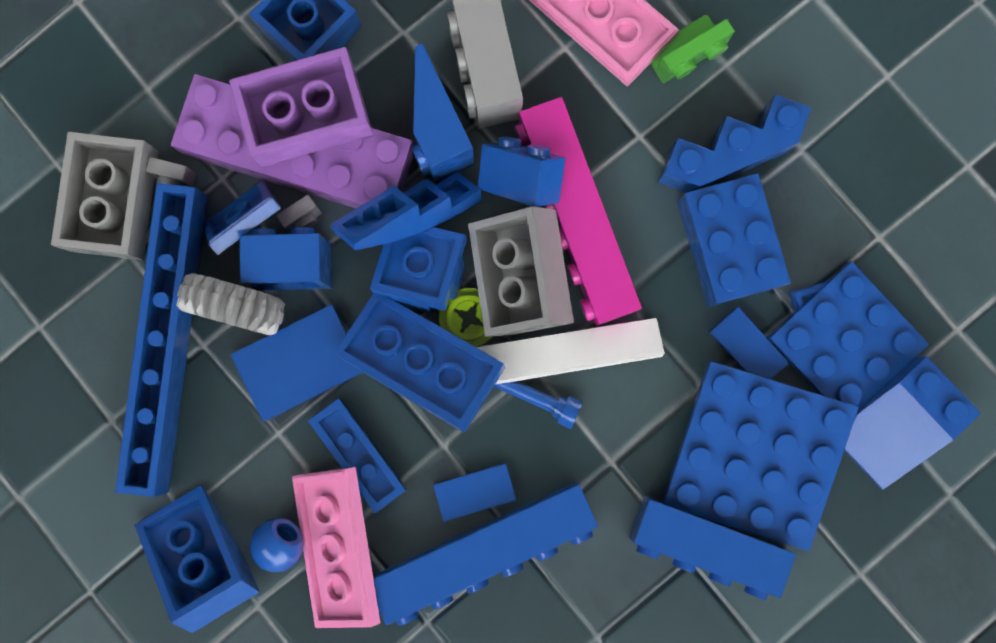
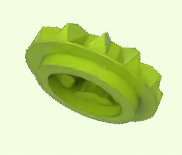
M463 288L458 291L455 300L449 299L446 311L440 310V327L474 347H478L489 341L492 336L485 337L484 326H476L474 324H471L468 329L465 328L464 332L461 333L463 319L454 312L455 310L469 312L476 303L478 306L475 316L483 323L478 289Z

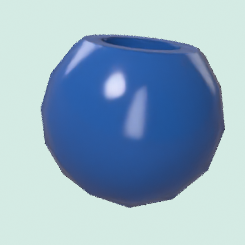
M275 518L269 519L256 527L251 537L249 550L253 562L264 571L285 572L298 562L303 551L304 541L300 529L293 522Z

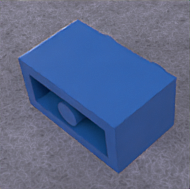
M499 137L498 143L482 144L478 188L534 207L559 203L565 157L551 154V148L547 146L528 145V147L521 145V140L518 138Z

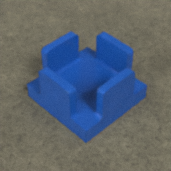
M432 227L421 233L384 244L370 290L373 293L391 297L406 308L432 314L433 308L446 311L449 299L455 300L457 298L465 271V263L462 259L467 242L465 234Z

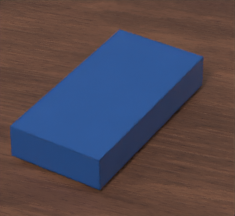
M739 307L731 311L708 332L743 371L772 379L789 364Z
M506 463L433 484L443 522L516 500Z

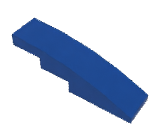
M458 172L437 185L425 179L404 193L397 187L392 186L330 225L332 231L354 250L388 244L421 233L482 201L481 189Z

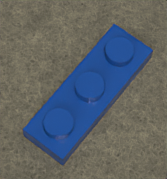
M338 398L308 420L342 469L356 467L360 494L374 513H377L407 490L341 398Z

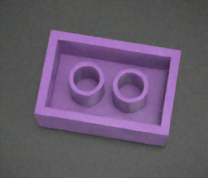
M346 47L229 80L250 157L261 167L373 135L353 62Z

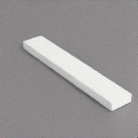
M657 318L476 347L504 363L506 368L496 384L659 358L665 354Z

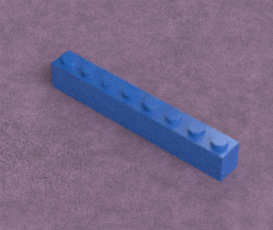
M160 183L156 185L115 493L149 497L169 493L192 314L183 312L176 306L179 297L177 294L180 284H183L185 275L198 274L208 196L195 187Z

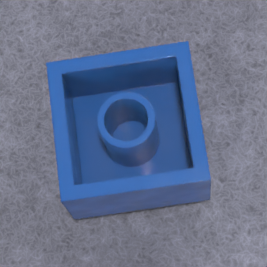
M262 0L249 13L259 31L293 62L342 48L362 28L357 11L345 0Z
M292 228L291 234L276 235V230L253 229L252 235L240 236V283L258 291L332 289V245L319 233H315L314 228Z

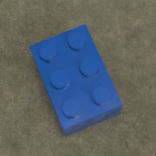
M758 173L685 193L677 201L707 307L770 291L791 283Z

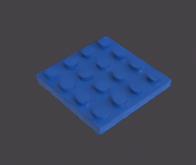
M708 360L662 503L698 517L810 551L859 407Z

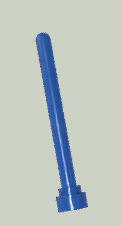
M519 381L494 385L497 389L553 413L552 417L558 419L557 423L569 429L572 428L583 403L571 396H568V399L562 396L557 399Z

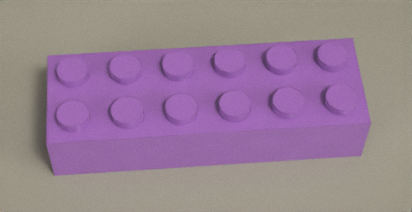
M194 74L171 142V146L186 157L355 209L392 186L397 187L403 192L414 157L411 148L414 146L412 140L372 128V136L261 167L250 157L231 86Z

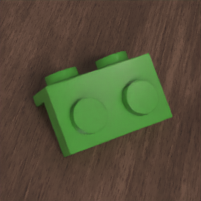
M704 15L680 29L678 36L650 64L663 84L674 77L677 80L691 73L700 61L708 58L710 61L724 53L729 48L727 43L735 31L727 19L714 25L709 16Z

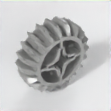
M195 273L185 275L183 284H180L177 294L179 297L176 306L183 312L266 335L276 334L279 324H282L285 303L279 297Z

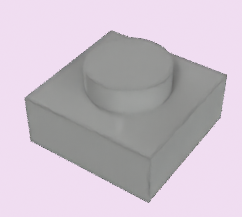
M149 157L146 172L157 178V183L194 187L197 174L187 166Z
M306 195L276 216L284 228L291 232L292 228L313 227L318 222L316 217L323 213L316 202L309 195Z

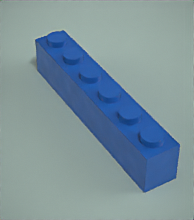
M577 481L374 574L377 605L385 625L395 621L398 626L407 624L419 616L417 611L431 605L433 610L439 609L454 600L452 595L464 589L468 593L476 592L489 584L487 579L499 573L503 577H508L524 568L522 563L536 557L538 561L545 560L559 552L557 547L568 541H571L572 545H576L593 537L592 530L599 528Z

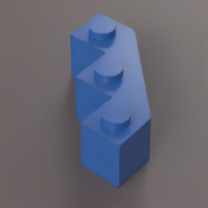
M775 95L764 106L757 127L727 116L718 126L710 149L678 138L669 151L658 183L688 193L710 187L748 171L768 160L784 155L799 143L811 107Z

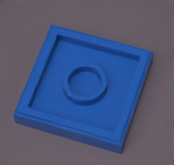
M264 180L258 182L205 221L204 226L208 245L217 255L239 240L240 236H244L281 209L272 190Z

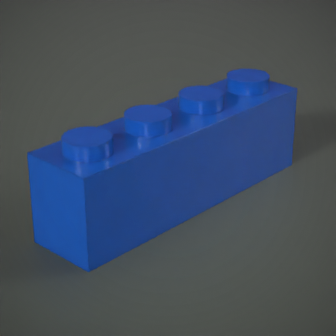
M647 496L643 498L629 537L634 544L638 545L636 551L654 559H658L659 554L674 558L672 565L694 573L695 568L698 567L710 572L708 575L709 579L729 587L732 581L746 585L744 592L763 600L767 599L768 594L781 599L796 557L795 553L786 548L667 506Z

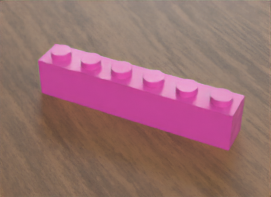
M559 97L520 111L519 125L514 127L517 138L521 140V145L547 146L551 148V154L565 157L560 202L544 205L543 207L556 210L562 251L566 249L571 263L566 265L572 284L574 286L580 284L584 299L579 301L586 320L593 319L596 327L642 309L563 98Z

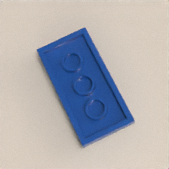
M373 293L334 352L339 359L463 433L470 426L506 368L501 361L389 297Z

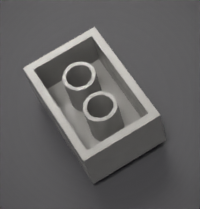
M452 0L453 11L447 12L452 45L453 48H456L461 83L468 82V85H463L469 119L476 117L478 128L519 120V112L522 111L523 96L501 0Z
M68 132L51 246L69 252L143 260L155 177L147 173L146 168L149 157L158 159L159 151L144 140Z
M531 206L468 224L485 337L510 336L574 323L556 210Z

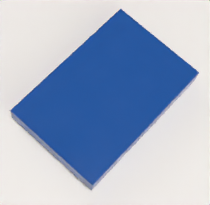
M331 304L277 331L276 334L269 335L230 354L263 422L363 373L334 354L347 334L334 305Z

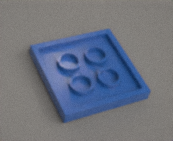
M852 261L847 262L818 292L809 297L800 309L794 311L767 337L772 345L817 394L853 404L859 407L858 411L929 345Z

